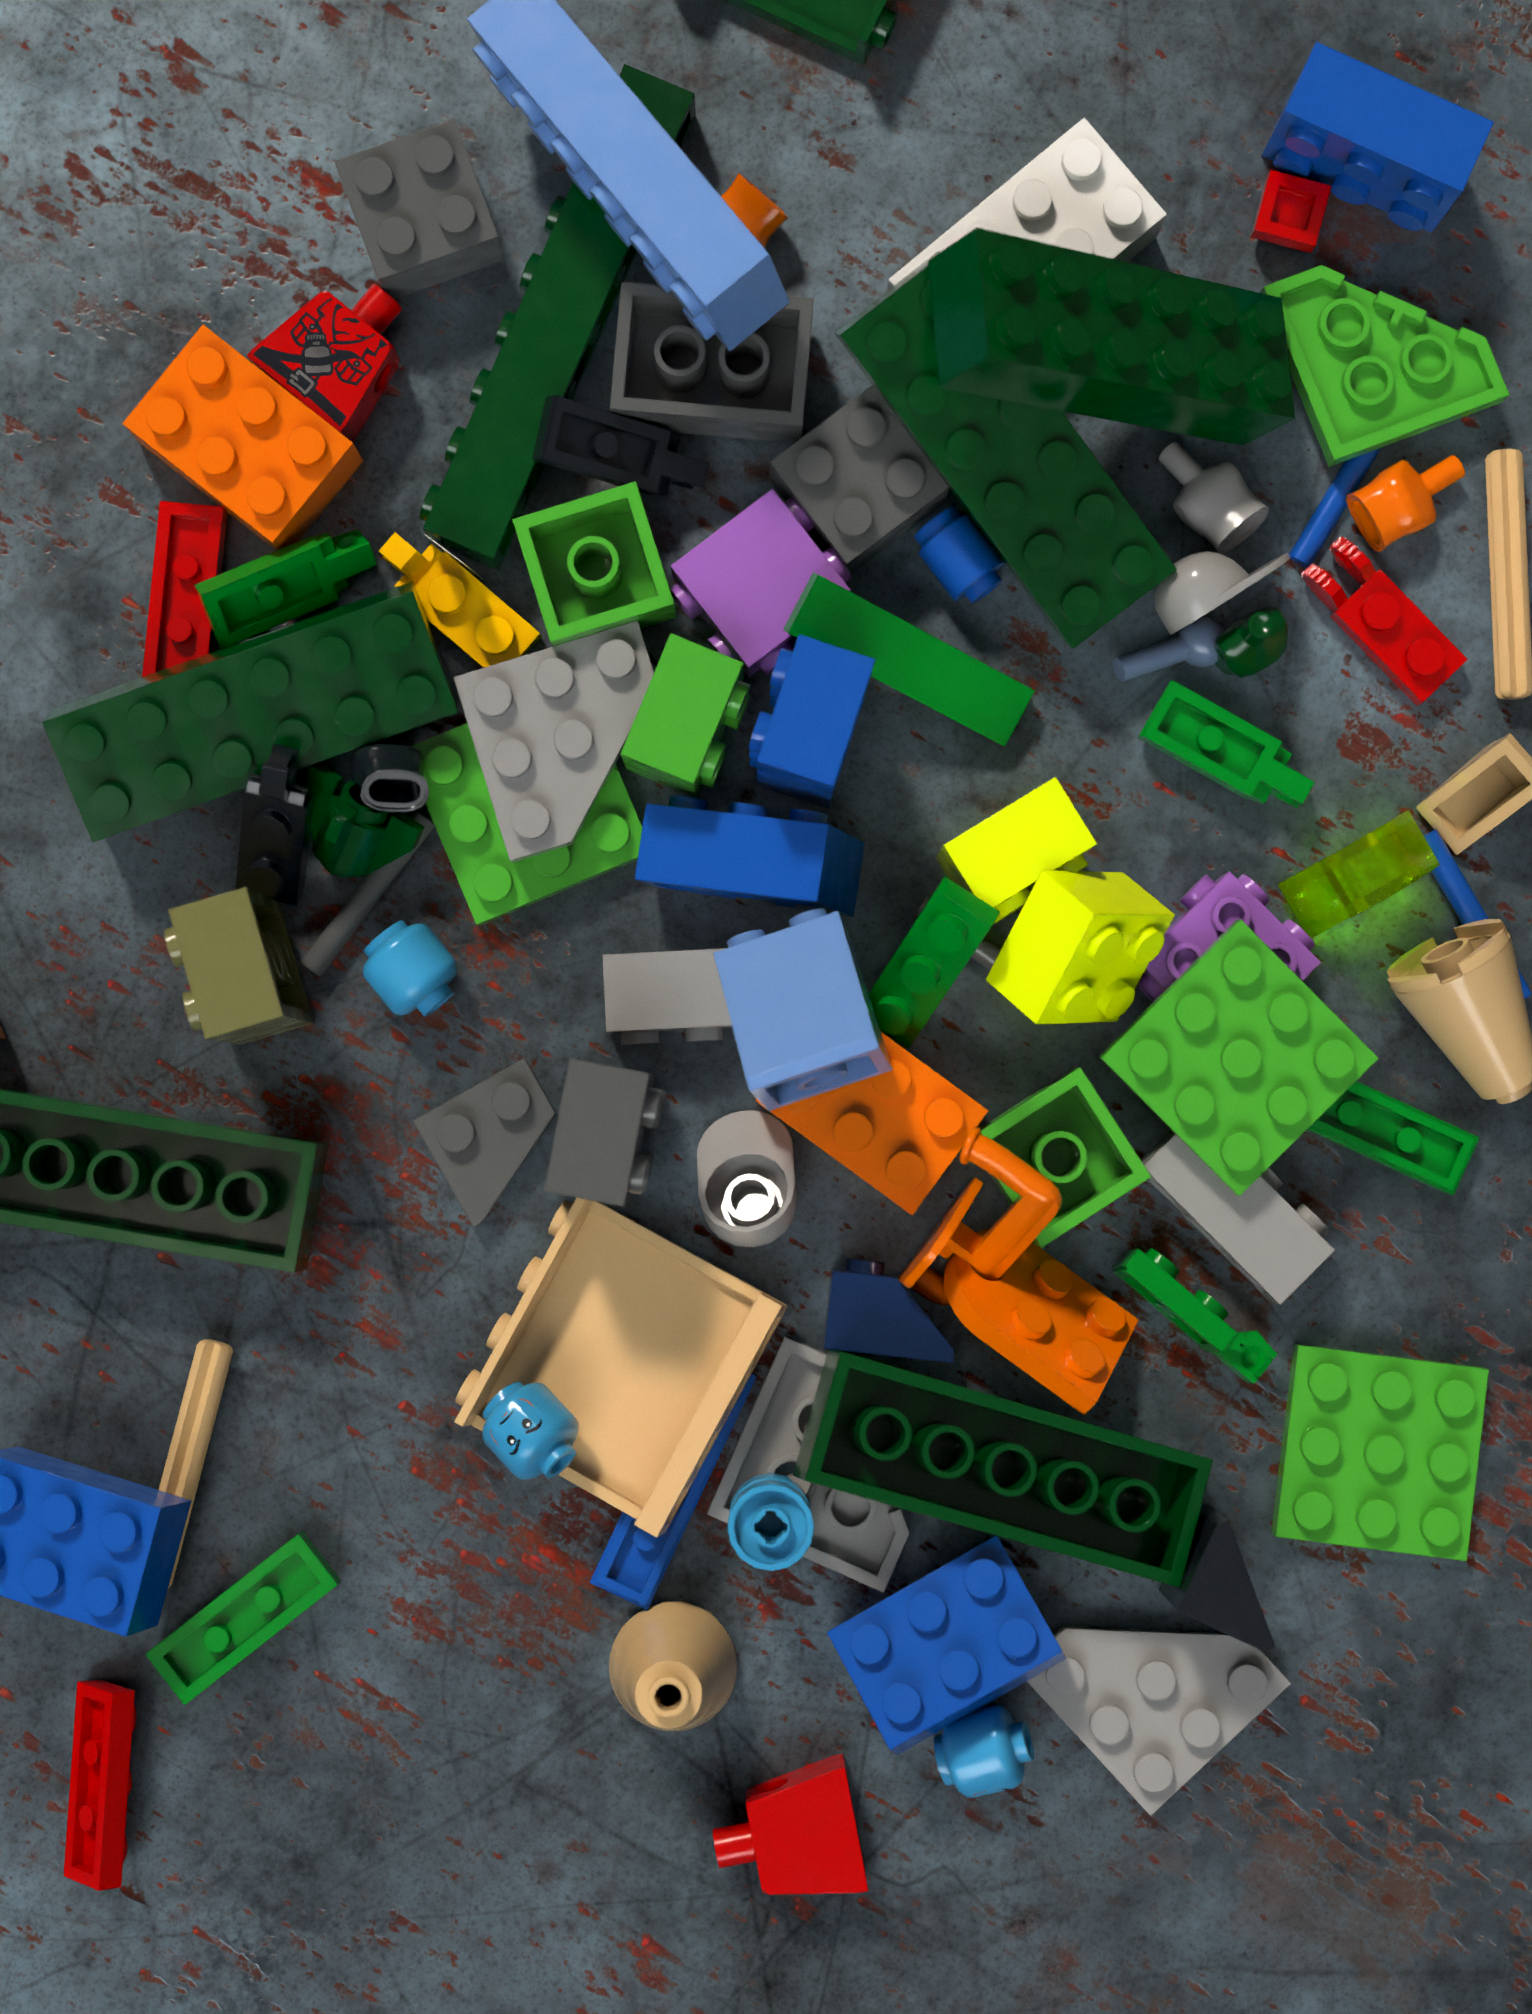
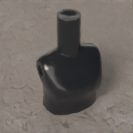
M391 737L368 744L352 754L350 778L355 786L360 788L362 801L368 807L378 811L408 812L419 809L428 800L429 788L424 777V757L420 750L407 745L393 744Z

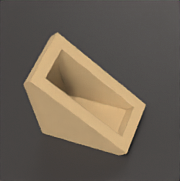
M1510 733L1483 748L1419 803L1416 809L1434 830L1437 829L1441 838L1458 855L1532 800V757Z

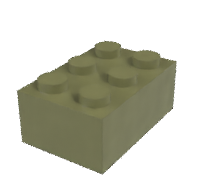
M243 887L168 909L173 927L164 930L165 941L174 965L176 967L184 965L191 991L183 993V1003L187 1018L194 1031L202 1029L207 1040L244 1045L315 1024L279 902L250 888Z

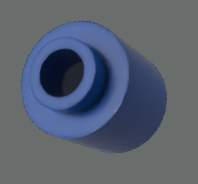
M954 506L936 515L914 535V539L921 547L918 555L954 602L967 597L974 604L1001 584L1002 579L997 572L1004 566L1005 562L968 514L961 516Z

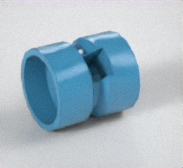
M766 1473L753 1476L740 1485L731 1500L728 1516L730 1542L740 1559L754 1568L774 1571L788 1568L803 1557L812 1541L814 1523L809 1497L800 1484L785 1475Z

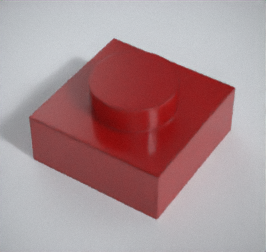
M1270 170L1265 180L1250 238L1311 254L1317 243L1331 185Z

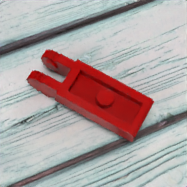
M1343 536L1339 537L1330 546L1331 554L1336 562L1361 587L1347 598L1342 587L1332 576L1315 564H1311L1302 572L1301 577L1306 586L1332 612L1330 615L1331 619L1414 704L1419 706L1468 659L1381 569L1375 570L1371 560L1352 541L1350 542Z

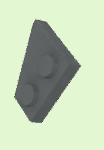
M523 1058L413 1120L474 1228L486 1220L491 1209L509 1182L513 1180L525 1162L526 1157L538 1139L544 1134L557 1112L527 1059Z

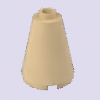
M1484 919L1453 928L1457 939L1450 940L1437 946L1433 937L1420 943L1403 954L1388 968L1387 974L1389 978L1387 980L1391 991L1479 1097L1485 1100L1496 1099L1498 1104H1507L1521 1099L1532 1090V1032L1511 934L1500 919Z
M661 1601L649 1606L648 1610L644 1609L638 1612L621 1627L610 1653L609 1674L611 1685L623 1708L642 1724L663 1731L688 1730L710 1720L726 1704L736 1680V1651L727 1631L710 1611L687 1601Z

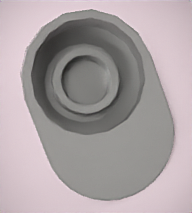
M1205 551L1190 554L1176 561L1173 565L1177 570L1156 586L1153 595L1155 610L1171 635L1262 579L1291 559L1287 552L1248 574L1234 560L1220 553Z
M753 1110L728 1114L708 1127L697 1149L698 1195L709 1228L719 1239L737 1247L756 1248L772 1243L784 1235L792 1224L798 1202L794 1149L789 1131L782 1122L772 1115Z

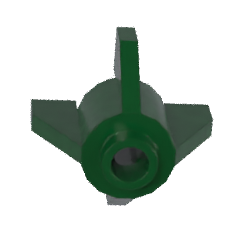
M319 762L310 766L303 787L309 788V792L314 793L311 821L312 850L315 857L328 872L343 878L367 875L411 852L417 846L425 828L423 825L401 812L393 814L389 811H378L368 807L362 801L360 788L355 786L352 781L347 782L343 789L339 790L343 780L342 776Z

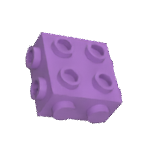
M771 489L670 566L672 579L676 582V585L670 588V592L677 604L691 620L695 619L698 615L702 616L715 633V635L708 639L712 649L743 662L744 672L748 678L760 669L767 676L772 674L781 648L793 652L794 647L792 645L797 641V637L783 631L813 572L851 592L846 583L852 579V575L844 562L831 548H828L823 553L807 534L814 527L804 510L792 497L783 502L774 489Z
M1229 871L1214 882L1206 874L1179 900L1187 910L1168 927L1164 935V945L1161 951L1149 962L1137 987L1153 1003L1236 919H1241L1302 981L1321 962L1310 952L1315 947L1311 937L1290 919H1287L1282 924L1265 907L1270 899L1264 890L1251 878L1242 874L1237 879Z

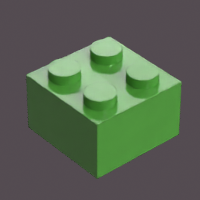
M636 481L512 519L552 647L634 621H638L641 629L676 618L672 595Z
M670 633L621 751V757L626 770L693 798H697L702 784L713 788L727 755L724 752L726 744L720 742L725 728L728 726L736 730L738 729L751 694H749L751 684L744 682V663Z
M1081 1067L1070 1069L980 1127L982 1135L1004 1146L1051 1180L1062 1195V1205L1058 1213L1033 1240V1243L1039 1247H1044L1151 1177ZM989 1173L1010 1206L1019 1194Z

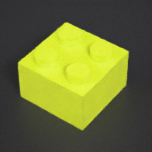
M1054 777L943 845L935 858L948 879L1000 911L994 922L996 924L1024 906L1030 895L1028 889L1035 885L1042 870L1073 871L1075 873L1082 871V869L1089 865L1083 855L1097 843L1059 781Z
M1042 870L986 981L1035 1024L1117 1022L1119 1017L1131 1006L1135 997V988L1149 962L1161 951L1164 945V935L1175 914L1123 872L1078 871L1075 873L1073 871Z

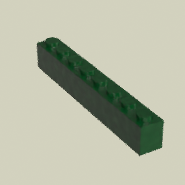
M624 64L619 75L679 148L682 149L696 117L695 93ZM574 182L567 197L564 198L558 195L550 208L545 223V232L550 233L542 255L533 253L526 263L520 281V289L524 290L525 294L517 312L514 313L508 310L500 323L495 338V346L501 348L492 370L483 368L474 383L470 395V404L476 407L467 427L458 426L453 432L445 453V462L450 463L449 469L441 486L432 484L429 488L419 515L421 520L426 521L423 526L425 534L440 546L498 571L516 533L512 519L524 515L545 466L543 463L532 460L545 399L552 395L570 400L574 399L620 293L621 282L625 281L637 253L632 244L627 247L604 218L606 213L596 200L592 198L589 201Z

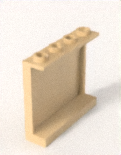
M576 1198L574 1203L565 1200L557 1210L549 1226L548 1233L555 1238L543 1260L535 1256L520 1278L517 1290L524 1294L513 1315L504 1313L488 1337L486 1346L493 1351L482 1372L476 1369L472 1370L462 1384L455 1403L462 1406L454 1422L462 1427L472 1425L483 1432V1426L486 1422L483 1418V1412L487 1404L499 1391L514 1382H521L523 1385L529 1383L544 1384L579 1422L578 1436L572 1445L576 1450V1455L572 1462L558 1475L635 1518V1526L657 1538L668 1530L788 1305L602 1202Z

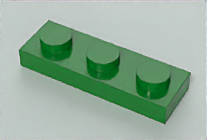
M944 876L869 992L872 1007L882 1032L910 1048L994 924L1000 911Z
M302 1530L145 1655L185 1706L341 1582V1579Z

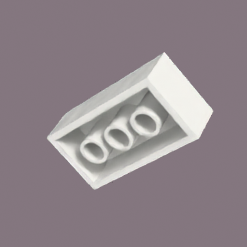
M1084 117L888 279L887 291L937 251H943L976 227L1128 262L1157 238L1167 214Z

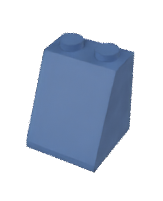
M825 909L809 910L792 917L789 920L790 927L768 935H765L764 930L747 931L730 938L727 941L728 948L713 953L749 1091L769 1111L893 1070L847 926L839 911L827 914Z

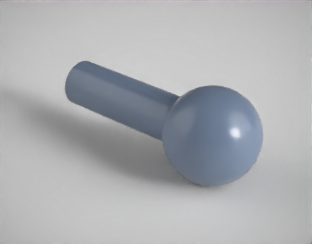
M1201 617L1179 630L1175 638L1115 657L1113 659L1114 673L1120 682H1124L1183 661L1195 667L1211 666L1218 660L1214 648V639L1224 629L1214 619Z

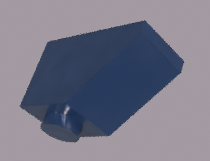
M846 1258L845 1269L831 1268L823 1336L824 1349L953 1363L954 1349L896 1276L883 1274L884 1262Z

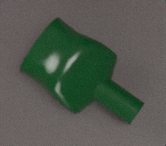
M1268 606L1245 615L1224 629L1214 639V648L1218 656V660L1215 663L1217 668L1226 675H1236L1239 678L1255 675L1278 661L1286 651L1288 642V626L1281 612L1276 607Z

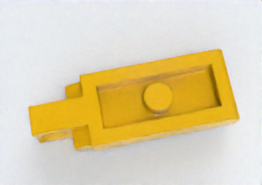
M395 532L379 550L383 558L403 575L394 587L413 581L428 622L481 668L527 655L541 639L540 632L447 552L444 551L442 553L433 544H430L420 554Z

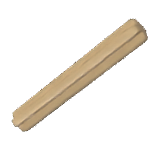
M1499 449L1492 451L1485 459L1494 680L1497 698L1516 700L1526 698L1532 694V649L1523 454L1520 450Z
M203 1339L196 1346L159 1486L160 1491L192 1500L168 1589L173 1583L233 1354L231 1346L211 1339Z

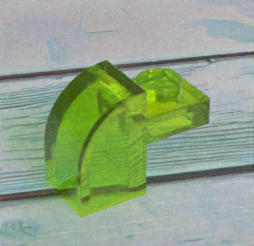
M1409 810L1277 885L1304 931L1313 938L1404 889L1440 866V863Z

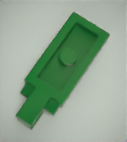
M358 529L332 538L329 536V533H323L315 537L310 536L195 585L215 639L221 647L226 648L339 600L337 592L348 586L347 577L377 564L369 542Z
M1170 680L1137 737L1246 800L1252 799L1262 805L1265 804L1267 798L1271 795L1298 809L1304 803L1315 783L1313 780L1286 766L1293 754L1281 747L1282 741L1176 681Z
M1149 1248L1146 1253L1140 1249L1125 1250L1112 1266L1114 1269L1112 1272L1205 1352H1211L1246 1383L1254 1384L1277 1356V1353L1258 1331L1236 1332L1224 1321L1229 1314L1228 1311L1210 1295L1202 1290H1198L1193 1295L1176 1281L1175 1278L1180 1271L1171 1261L1156 1250Z

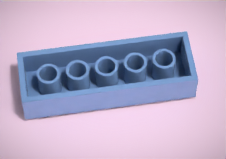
M488 0L467 18L480 40L472 50L491 76L489 78L493 85L513 109L518 106L529 120L527 122L529 128L551 155L554 152L557 153L567 166L566 172L589 201L592 198L596 200L606 213L604 218L627 247L631 244L645 260L642 262L662 290L666 294L672 291L684 307L682 312L705 341L716 335L730 352L790 303L769 253L556 0Z

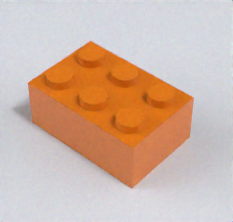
M205 325L198 329L122 423L140 444L217 505L223 506L231 516L276 551L298 542L364 461L352 441Z
M881 1032L893 1068L892 1071L769 1112L913 1216L964 1146L970 1131L980 1124L989 1110ZM756 1098L755 1101H756L758 1104H760L761 1106H763L765 1109H767V1108Z

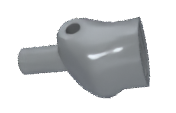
M1177 442L1167 446L1160 454L1158 460L1183 485L1182 490L1173 502L1176 514L1188 528L1206 538L1218 553L1224 554L1235 548L1265 521L1269 507L1251 493L1241 473L1232 463L1221 462L1202 469Z

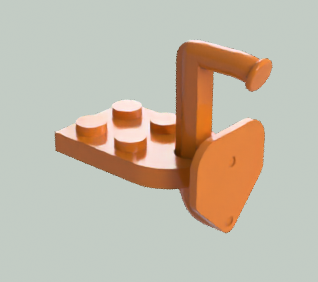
M974 1127L962 1148L960 1163L966 1165L971 1162L1011 1188L1019 1196L990 1229L975 1232L961 1222L983 1185L981 1180L974 1177L944 1212L905 1266L898 1280L907 1288H911L923 1298L935 1304L951 1306L962 1324L977 1338L1085 1415L1097 1403L1139 1319L1033 1243V1240L1056 1216L1062 1205V1195L1059 1189L1051 1180L1007 1148L982 1135L980 1128ZM938 1255L946 1260L949 1258L945 1267L944 1277L930 1267Z

